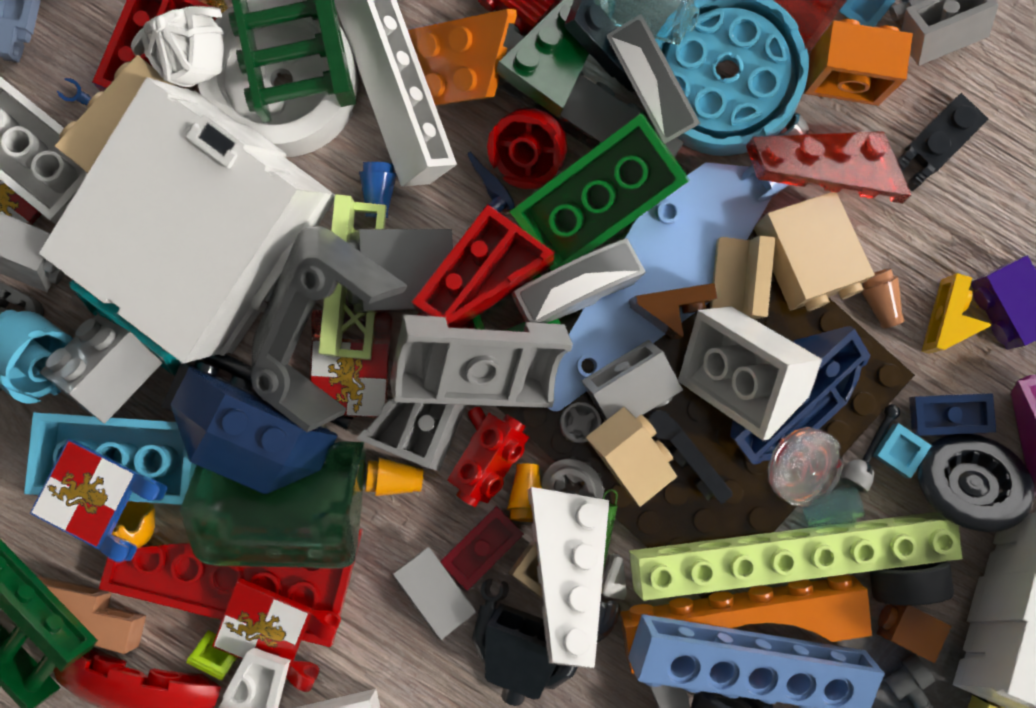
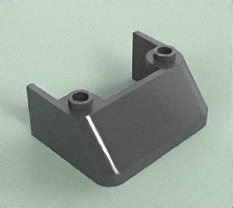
M322 226L306 228L297 235L252 340L251 380L254 390L261 398L305 432H309L344 415L347 409L288 364L316 301L329 297L334 292L338 282L368 304L404 293L408 286L335 233Z

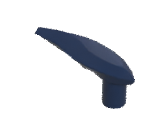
M470 151L467 154L470 162L492 199L488 205L499 213L504 209H514V200L506 187Z

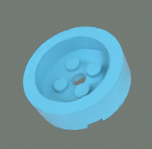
M696 0L691 3L688 1L679 7L660 28L655 40L701 123L679 136L678 139L684 142V146L700 153L715 156L743 154L770 142L792 119L808 78V50L805 48L804 41L798 30L799 26L783 7L773 0ZM726 60L734 62L738 67V74L732 78L721 79L716 72L717 65Z

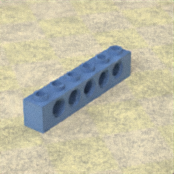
M644 614L641 615L628 656L638 682H643L652 687L665 685L679 687L692 693L706 691L719 693L728 698L746 697L758 699L767 704L780 702L797 705L800 708H871L884 676V672L866 650Z

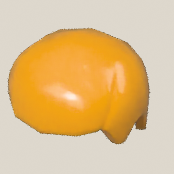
M128 501L111 535L135 544L137 548L146 544L152 537L155 528L154 504Z

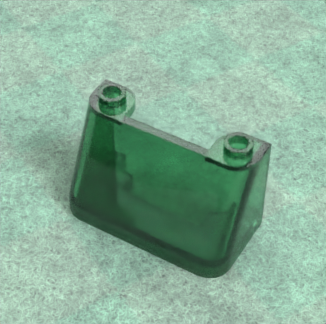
M344 441L331 445L326 453V463L323 464L320 471L267 494L196 465L180 508L183 524L195 557L201 562L215 566L344 568L352 565L356 558L359 540L366 460L364 442Z

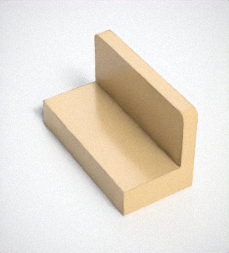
M758 236L751 240L728 237L717 239L712 283H715L717 299L710 301V309L732 306L754 320L768 317L775 237Z

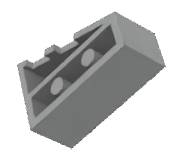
M393 399L388 400L381 409L380 415L356 439L426 468L440 471L466 405L394 402Z

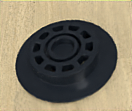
M953 434L942 437L931 444V448L918 466L919 485L927 501L939 514L961 527L981 532L1007 530L1022 522L1032 509L1035 489L1029 470L1013 451L993 439L976 434Z

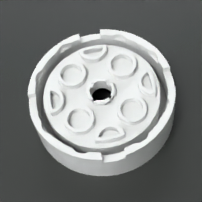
M247 0L250 13L307 0ZM233 6L223 12L222 17H218L215 22L225 33L223 35L225 47L224 68L221 74L215 75V77L208 81L198 83L200 94L239 124L250 126L286 153L285 157H295L313 152L333 140L350 120L354 106L341 107L335 94L328 95L327 92L268 104L272 121L263 123L256 112L249 111L244 95V88L249 87L247 74H242L236 56V50L242 49L240 38L234 36L228 13L234 12ZM312 17L256 28L253 29L257 50L315 38V34L320 33L321 29L319 20L313 21ZM341 29L356 99L360 84L358 67L348 40ZM319 54L261 66L265 88L274 86V80L278 73L289 74L293 77L292 82L323 76V71L329 70L327 57L321 58Z

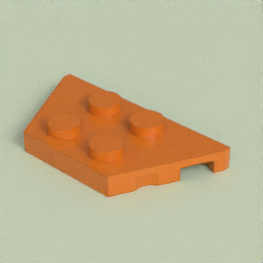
M504 9L408 30L435 106L495 96L499 82V74L496 73L499 61L507 53L508 48L504 47L503 44L509 23L515 24L516 10Z

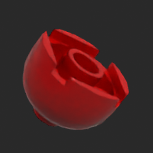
M533 107L519 108L501 118L489 133L487 143L489 162L494 169L497 166L499 171L505 175L503 180L508 184L521 189H537L552 180L563 166L567 152L566 135L559 122L549 113Z

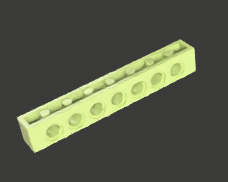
M936 512L629 550L633 590L643 601L963 559L959 525Z

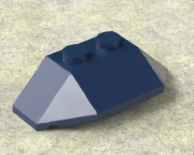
M847 326L793 341V343L822 359L809 397L770 439L762 440L735 420L732 421L730 437L751 464L775 460L781 449L782 451L778 459L785 457L789 450L798 449L802 445L800 438L808 440L812 435H801L792 439L793 437L803 433L814 434L847 404L859 380L862 366H866L871 356L855 328ZM802 430H812V431H815V432H810V431H809V432H802V433H799V434H796V435L792 436L793 433L798 432V431H802Z
M192 367L188 368L170 404L189 462L264 494L320 471L338 437L337 433L321 426L305 432L268 402Z

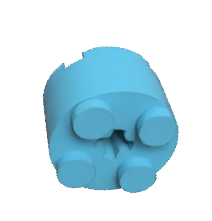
M7 310L1 313L0 388L15 400L27 404L42 402L39 398L49 393L54 396L61 391L39 372L46 366L45 363L49 356L56 350L64 348L73 338L38 313L31 311L16 312L15 310Z

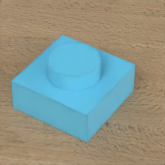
M899 423L892 424L873 457L904 478H911L932 445Z

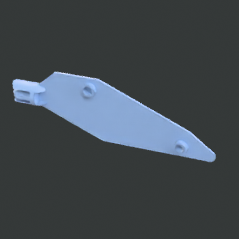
M788 141L780 144L750 167L705 162L687 175L690 179L689 182L635 220L625 238H628L646 273L632 286L604 296L595 304L583 309L569 333L573 346L571 351L567 352L559 363L555 378L554 403L552 408H548L549 410L560 411L584 394L587 390L582 383L583 379L647 340L654 343L665 335L664 332L632 310L629 305V299L637 295L712 283L717 239L728 237L747 240L771 198L808 172L804 165L794 173L789 174L780 183H777L775 176L800 159L796 153L772 170L765 166L791 147ZM679 307L681 323L694 314H682V308ZM584 359H590L594 364V369L590 374L582 370L581 364Z

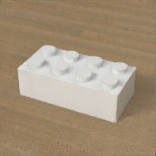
M0 77V180L50 221L57 224L88 173L54 146L60 140L59 136L64 128Z

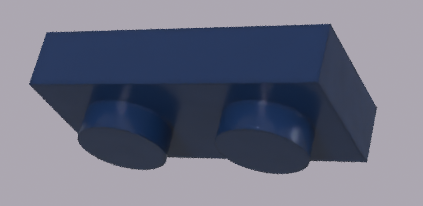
M993 393L909 397L912 433L917 436L997 433Z

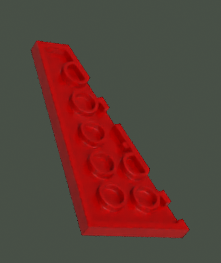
M363 528L141 546L137 548L131 561L116 562L107 557L99 589L222 620L236 582L241 578L311 609L332 611L341 617ZM307 628L302 641L331 648L334 644L337 630L331 641H324Z

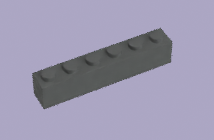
M509 23L503 44L504 47L508 48L507 53L524 38L520 35V30L512 23ZM582 70L559 118L499 75L498 88L529 108L533 107L549 113L559 122L563 131L592 150L639 114H644L647 117L645 111L639 106L632 103L627 105L617 99L613 90L601 82L595 84L584 77ZM648 119V121L650 122V124L653 126V128H654L655 131L657 132V130H656L654 124L652 123V121ZM679 136L665 144L674 158L684 143L678 139Z

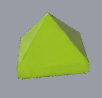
M208 630L190 654L186 663L222 681L238 657L212 647L217 634Z

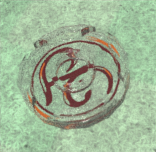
M811 427L794 430L785 436L774 449L768 465L769 482L774 493L791 505L801 507L812 505L809 502H813L817 498L823 500L839 482L843 470V458L839 457L838 448H841L838 441L830 434Z

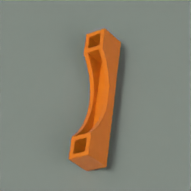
M849 574L829 576L825 580L812 582L809 580L791 581L787 586L774 588L764 585L754 586L748 592L736 594L715 592L709 595V598L697 600L677 598L671 600L669 604L659 606L638 604L632 606L627 611L620 612L625 654L632 674L634 670L628 656L642 614L730 629L747 624L760 623L793 625L815 632L831 642L872 636L868 590L853 575Z

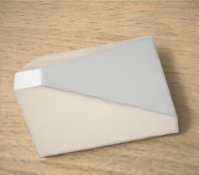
M613 553L609 558L603 575L601 591L604 596L625 600L627 591L623 558Z

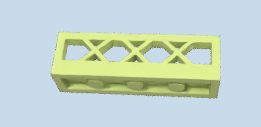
M335 194L331 231L344 241L350 240V234L356 231L354 229L355 212L377 213L375 229H385L387 207L382 204L354 202L351 196ZM338 282L334 292L329 297L324 298L319 354L371 360L376 313H357L354 315L346 305L347 288ZM346 311L347 314L351 317V319L344 324V315ZM365 314H367L366 325L364 327L362 323L359 321V319H361ZM354 323L365 334L363 351L341 349L342 334Z

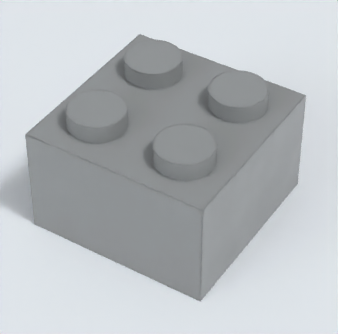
M97 314L94 318L88 319L78 327L75 333L76 336L64 348L56 350L49 356L45 363L46 366L39 373L73 402L105 424L163 362L130 331Z

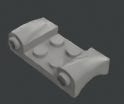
M403 315L390 378L393 400L400 403L552 408L557 369L562 357L571 351L573 344L563 324L526 322L523 332L448 328L445 317Z

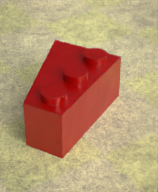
M127 0L92 83L99 91L104 92L114 81L115 73L119 67L126 62H131L136 57L131 49L132 40L149 20L175 9L178 10L192 6H212L198 0ZM144 53L140 55L143 60L152 66Z
M487 204L417 294L412 304L422 316L445 317L448 328H460L553 265L554 252Z

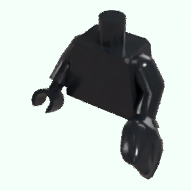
M491 578L485 580L481 585V594L485 599V604L480 605L472 641L480 661L485 664L486 680L503 688L501 697L505 703L518 706L524 702L525 697L533 700L539 699L544 688L552 690L572 678L578 667L549 663L544 620L542 618L502 603L496 609L497 601L507 597L509 586L506 581H502L499 587V594L495 597L490 591L493 581ZM616 601L600 602L597 643L611 633L618 620L621 608L620 604Z

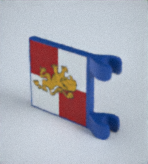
M68 439L29 514L100 550L104 555L116 562L131 561L137 551V546L111 534L132 492L148 501L162 500L167 492V486L73 439Z

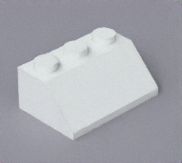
M732 306L704 309L697 312L678 382L760 439L767 440L809 397L822 359Z

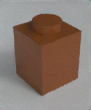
M890 604L886 605L879 615V629L876 634L935 663L952 626L913 606Z

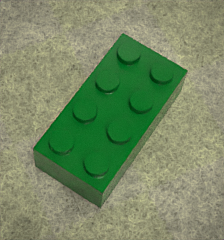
M639 114L512 209L510 213L524 231L554 252V262L550 266V269L553 271L590 253L685 185L690 179L663 143L646 116Z

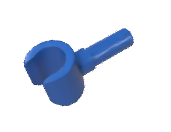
M64 78L77 87V93L73 97H67L57 90L59 97L68 102L76 100L87 106L91 97L81 91V87L76 80Z

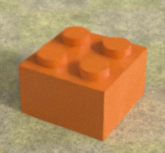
M853 19L833 20L811 50L804 94L879 106L907 79L913 33L899 31L897 27L890 25L871 27L860 25L858 21Z

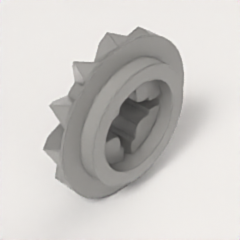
M575 456L568 459H558L543 475L542 489L562 492L569 482L568 478H570L573 483L585 482L579 490V495L603 498L605 488L602 485L601 473H597L591 467L590 461L583 462L577 460ZM574 490L564 491V493L576 494Z

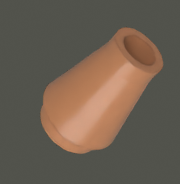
M891 268L874 272L875 276L862 284L864 290L861 293L879 320L882 329L903 323L905 320L902 314L898 276H893Z

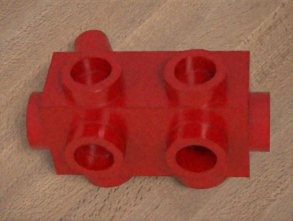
M475 407L467 414L476 432L472 435L468 447L447 479L448 482L459 489L456 496L473 507H477L480 501L488 504L491 498L502 489L505 475L512 464L522 457L524 445L529 439V436L523 433L526 425L508 414L505 415L503 420L491 413H488L486 416L481 407Z

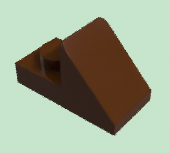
M715 283L637 295L629 299V305L632 310L666 335L676 340L683 337L679 307L682 308V314L706 309L705 303L717 299Z

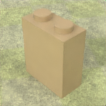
M836 191L769 212L754 227L757 236L775 237L772 270L790 311L803 306L806 307L807 311L815 310L830 302L828 297L839 294L841 299L856 295L864 290L861 284L875 276Z

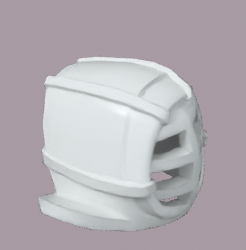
M192 6L171 10L159 15L144 24V28L132 40L131 49L135 56H140L144 53L153 68L168 83L191 87L215 77V75L221 74L225 63L223 40L225 33L212 18L222 17L221 10L216 7Z

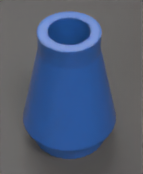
M363 162V171L359 172L364 203L386 205V218H388L389 206L397 174L394 173L393 163ZM365 213V217L376 218L377 213Z

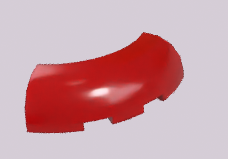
M93 647L63 671H60L57 667L53 670L57 682L79 699L100 708H214L221 690V686L203 674L153 668L150 669L148 675H145L140 670L126 667L127 661L108 655L96 647Z

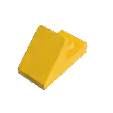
M956 273L941 279L921 352L930 354L943 351L991 326L990 323L962 315L971 303L972 291L969 288L972 277Z

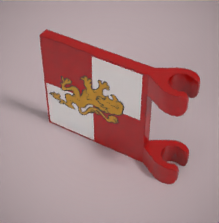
M239 578L212 647L240 659H243L252 648L289 659L290 664L286 679L298 690L309 692L318 677L320 668L311 662L294 661L306 629L308 628L313 634L324 641H331L340 625L341 617L332 611L311 609Z

